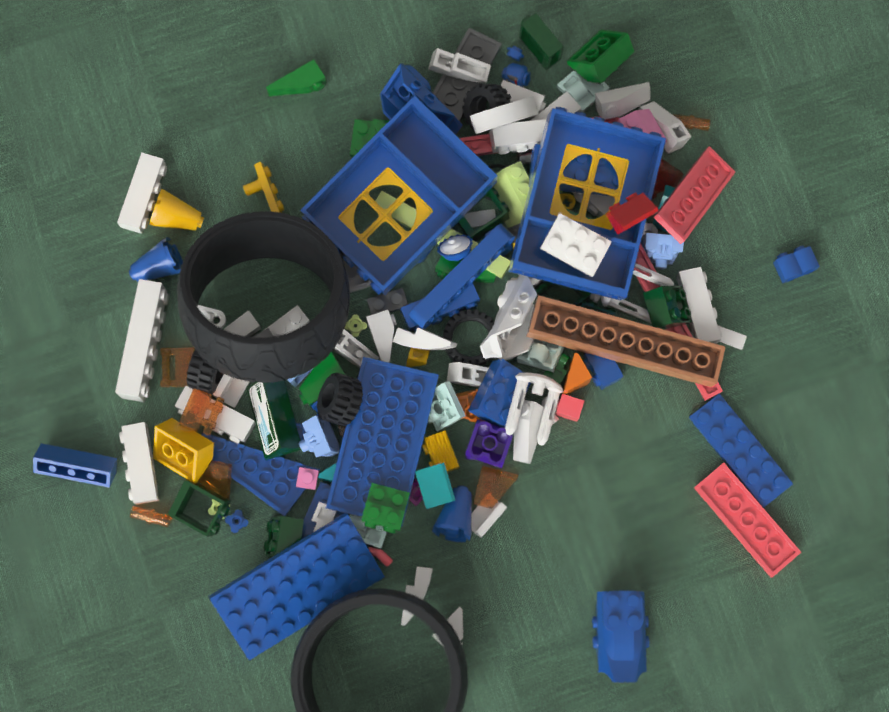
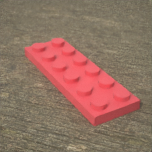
M709 146L703 151L653 218L680 244L683 243L730 181L735 171Z
M722 463L694 487L771 578L801 553L725 463Z

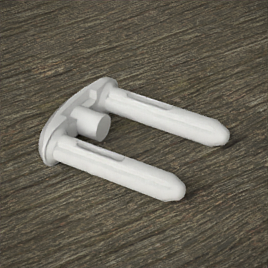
M635 263L634 268L648 273L649 276L635 270L633 275L658 286H674V282L669 277ZM601 296L604 307L609 305L651 323L647 309L624 299L616 300ZM619 303L635 309V312L620 306Z
M518 373L515 376L517 383L505 425L506 433L512 435L517 429L528 383L531 382L534 383L531 391L532 394L542 396L544 388L549 390L537 435L538 444L545 445L549 438L559 395L564 390L558 382L545 375Z

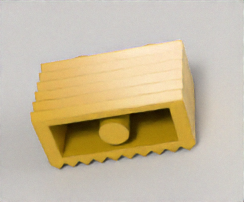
M446 430L424 438L422 448L425 455L429 454L431 462H428L429 466L445 463L447 473L459 468Z

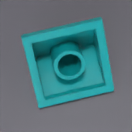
M445 463L415 471L426 509L455 501Z

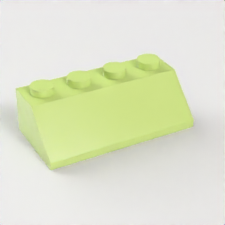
M521 161L497 173V183L493 186L500 195L498 197L501 203L505 202L510 209L508 212L510 219L505 221L507 228L521 223L529 191V177Z

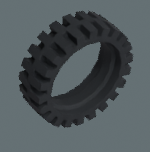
M469 309L461 311L447 322L443 338L453 342L454 330L458 325L466 321H477L484 325L488 332L491 331L494 322L490 316L488 317L486 313H481L479 310L471 311ZM456 348L445 349L449 358L455 363L462 362L480 366L492 359H485L483 354L473 357L464 356Z

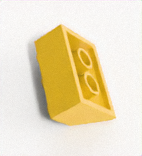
M173 418L156 425L153 459L192 483H197L213 459L214 442Z

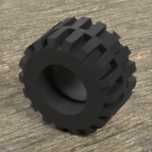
M477 84L470 88L471 91L466 93L467 97L463 99V117L466 118V123L470 124V128L474 129L470 116L486 111L487 100L490 109L511 103V95L507 94L508 91L502 88L501 85Z
M195 350L187 370V385L189 388L213 394L224 374L210 366Z
M336 372L332 373L330 377L328 376L321 387L317 400V413L320 419L341 426L350 424L356 417L362 403V383L358 379Z

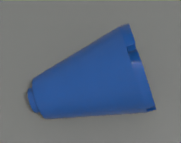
M170 238L162 239L130 265L131 270H129V274L133 280L138 282L139 279L152 280L180 274L183 259L176 245L169 243L171 241Z
M457 486V488L452 489L455 501L445 503L432 530L437 536H440V534L445 535L446 540L466 542V539L468 541L471 540L472 493L465 486Z

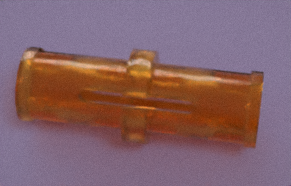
M673 114V116L682 121L688 130L700 129L709 131L710 119L697 118L694 115L682 116Z
M135 505L131 509L132 511L139 512V514L131 512L130 518L144 520L147 524L154 523L166 528L170 525V522L163 521V519L171 521L172 517L169 515L155 512L154 509L147 510Z

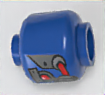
M510 63L507 68L503 69L502 78L505 81L520 87L529 84L531 73L526 66Z

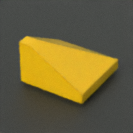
M411 347L406 366L426 365L430 350Z

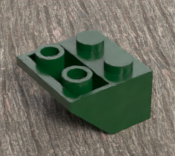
M660 286L643 293L652 327L668 329L692 323L691 311L688 308L686 292L683 286Z
M285 516L270 518L266 526L268 539L264 543L265 557H273L300 541L304 519Z

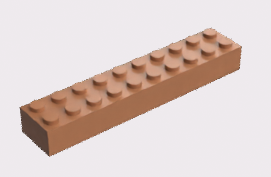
M539 295L535 300L526 335L529 338L708 387H713L718 382L726 348L722 345Z

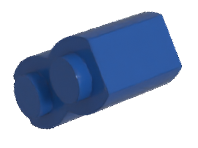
M803 245L794 249V253L787 254V252H784L777 256L773 264L782 283L807 275L820 267L810 246L805 248Z

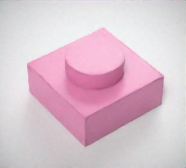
M299 467L296 487L316 490L319 470Z

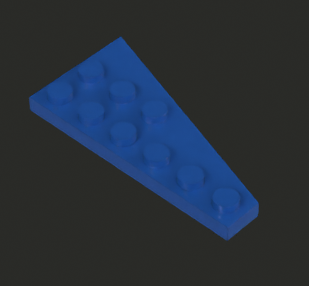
M204 432L201 434L214 442L212 464L285 517L306 490L296 487L299 467L320 471V469L280 456L265 460L261 450L237 444Z

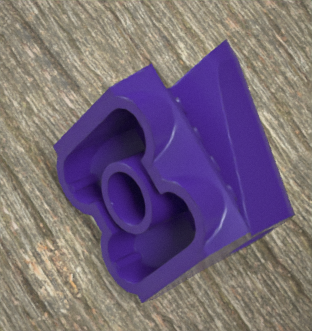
M477 419L465 459L479 460L502 468L513 434L508 435L505 428Z

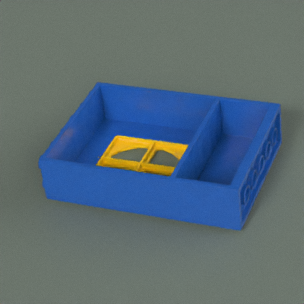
M414 96L300 210L303 214L301 218L323 231L334 243L339 254L343 255L344 261L351 268L355 266L357 274L365 282L369 280L371 288L378 295L382 293L385 296L497 183L498 175ZM379 186H399L403 189V193L387 209H383L369 195L372 189ZM407 198H412L416 205V219L410 231L404 230L392 218V213ZM364 200L379 214V217L360 234L355 229L354 214L358 203ZM384 222H387L401 235L399 242L389 246H374L367 242L368 237Z
M563 107L552 108L547 115L508 272L616 300L627 298L646 219L617 235L606 216L607 213L596 219H587L586 211L592 192L612 196L615 199L614 204L619 202L620 205L626 203V198L635 192L637 195L644 193L651 200L666 138L661 137V134L657 132H650V134L642 132L643 129L638 127L626 128L624 124L619 122L607 123L605 119L600 117L588 118L586 114L581 112L569 113ZM583 154L592 156L586 181L568 178L563 175V170L574 158ZM600 158L608 160L614 167L618 177V189L614 190L594 183ZM560 184L583 189L584 194L578 215L570 214L564 207L559 193ZM559 213L612 241L593 277L540 249Z

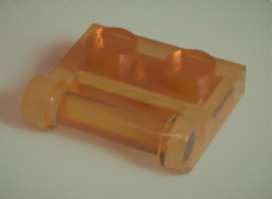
M194 347L160 348V355H162V380L160 381V387L188 386L187 370L195 351ZM170 355H175V380H170Z

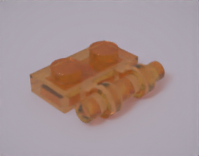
M193 388L179 425L198 432L200 425L205 426L203 433L210 435L212 429L216 427V419L219 413L224 408L222 406L224 399L217 397L216 402L211 403V394ZM206 410H211L209 418L205 419Z

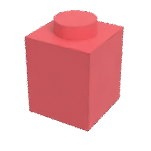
M562 394L560 399H558L555 415L577 422L584 400Z

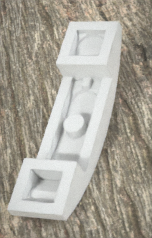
M532 96L473 114L470 118L475 134L538 115V110Z

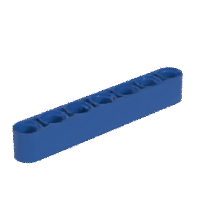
M502 224L497 225L413 308L409 317L422 329L427 328L511 245L515 236Z

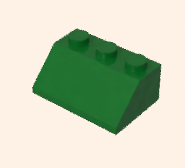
M600 30L567 60V64L587 82L599 84L604 82L635 51L628 33Z

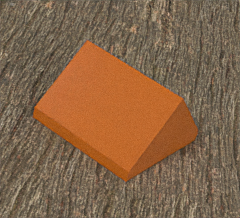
M574 353L562 394L570 395L588 385L592 379L578 353Z

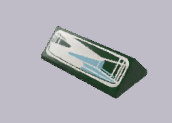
M285 380L268 383L255 382L249 386L247 392L265 460L302 450L299 445L301 440Z

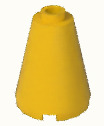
M161 189L149 225L196 231L197 227L201 228L204 217H201L202 212L166 190Z

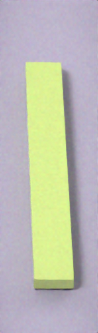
M381 191L376 202L383 209H387L396 198ZM403 202L392 213V218L412 229L416 219V209ZM451 229L437 244L440 245V242H443L444 239H448L450 236L462 234ZM472 240L473 244L471 245V251H472L479 243H477V242H475V241ZM499 255L486 270L502 279L509 269L511 261Z

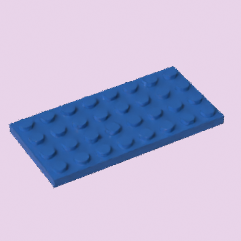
M363 357L358 375V380L362 383L363 387L362 403L354 420L347 424L326 509L341 513L347 512V514L362 517L371 483L411 493L438 374ZM405 510V513H404V517H403V521H402L401 527H403L406 510Z
M346 512L209 595V599L248 660H251L311 623L323 609L337 599L357 591H362L385 576Z

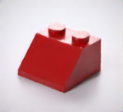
M635 192L626 198V203L620 205L618 202L609 207L610 212L606 216L617 235L659 211L644 193L637 195Z

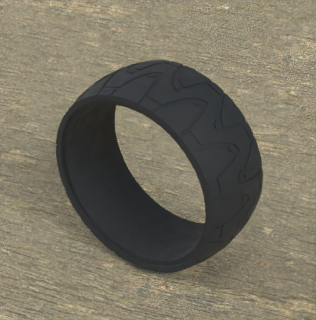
M259 211L236 215L206 230L190 247L183 260L177 286L180 319L185 333L195 350L210 366L216 370L218 369L219 372L232 378L249 382L268 383L283 381L284 379L288 380L315 368L329 356L337 345L349 314L350 287L348 275L334 243L312 223L280 212ZM260 258L284 259L300 264L320 277L331 292L325 307L314 319L292 332L273 337H247L223 330L209 321L197 306L205 288L217 275L241 262Z
M383 588L366 589L348 594L323 609L311 621L298 642L291 666V691L296 712H321L313 692L312 667L318 645L328 629L342 616L366 605H388L408 611L432 629L446 652L450 667L451 684L444 712H462L468 689V667L463 646L448 620L435 607L415 595L395 589Z

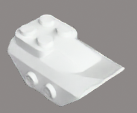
M527 276L512 277L507 281L503 294L499 296L498 306L500 309L494 326L480 345L485 359L494 357L506 361L530 350L535 339L526 337L534 308L533 302L537 293Z

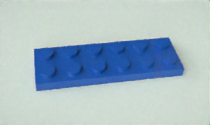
M720 393L689 417L735 476L763 508L793 485Z

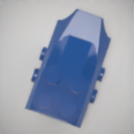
M400 63L380 93L383 113L391 120L416 96L456 135L463 125L430 90L429 82L411 65Z
M644 591L597 592L595 616H592V627L596 628V636H593V648H596L598 670L608 675L613 683L637 682L639 676L643 672H647L646 648H649V636H646L645 628L649 627L648 616H645Z

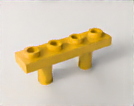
M261 162L254 164L258 180L243 185L245 194L249 196L263 190L271 212L283 213L282 211L285 209L281 200L277 199L276 194L278 190L275 183H271L270 177L272 174L269 167H265Z

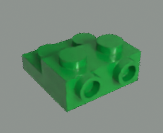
M355 119L350 157H354L389 121Z
M371 483L361 522L365 523L364 526L376 529V526L383 527V531L395 534L396 531L400 532L410 493Z

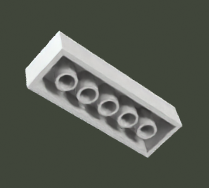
M142 279L138 281L115 391L122 399L145 402V399L150 395L149 379H152L154 375V368H152L153 360H156L158 356L156 345L161 340L162 331L160 326L161 323H164L166 313L163 311L165 305H168L169 294L160 282Z

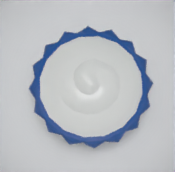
M465 234L450 236L448 239L440 242L437 252L446 260L460 261L470 253L473 239Z

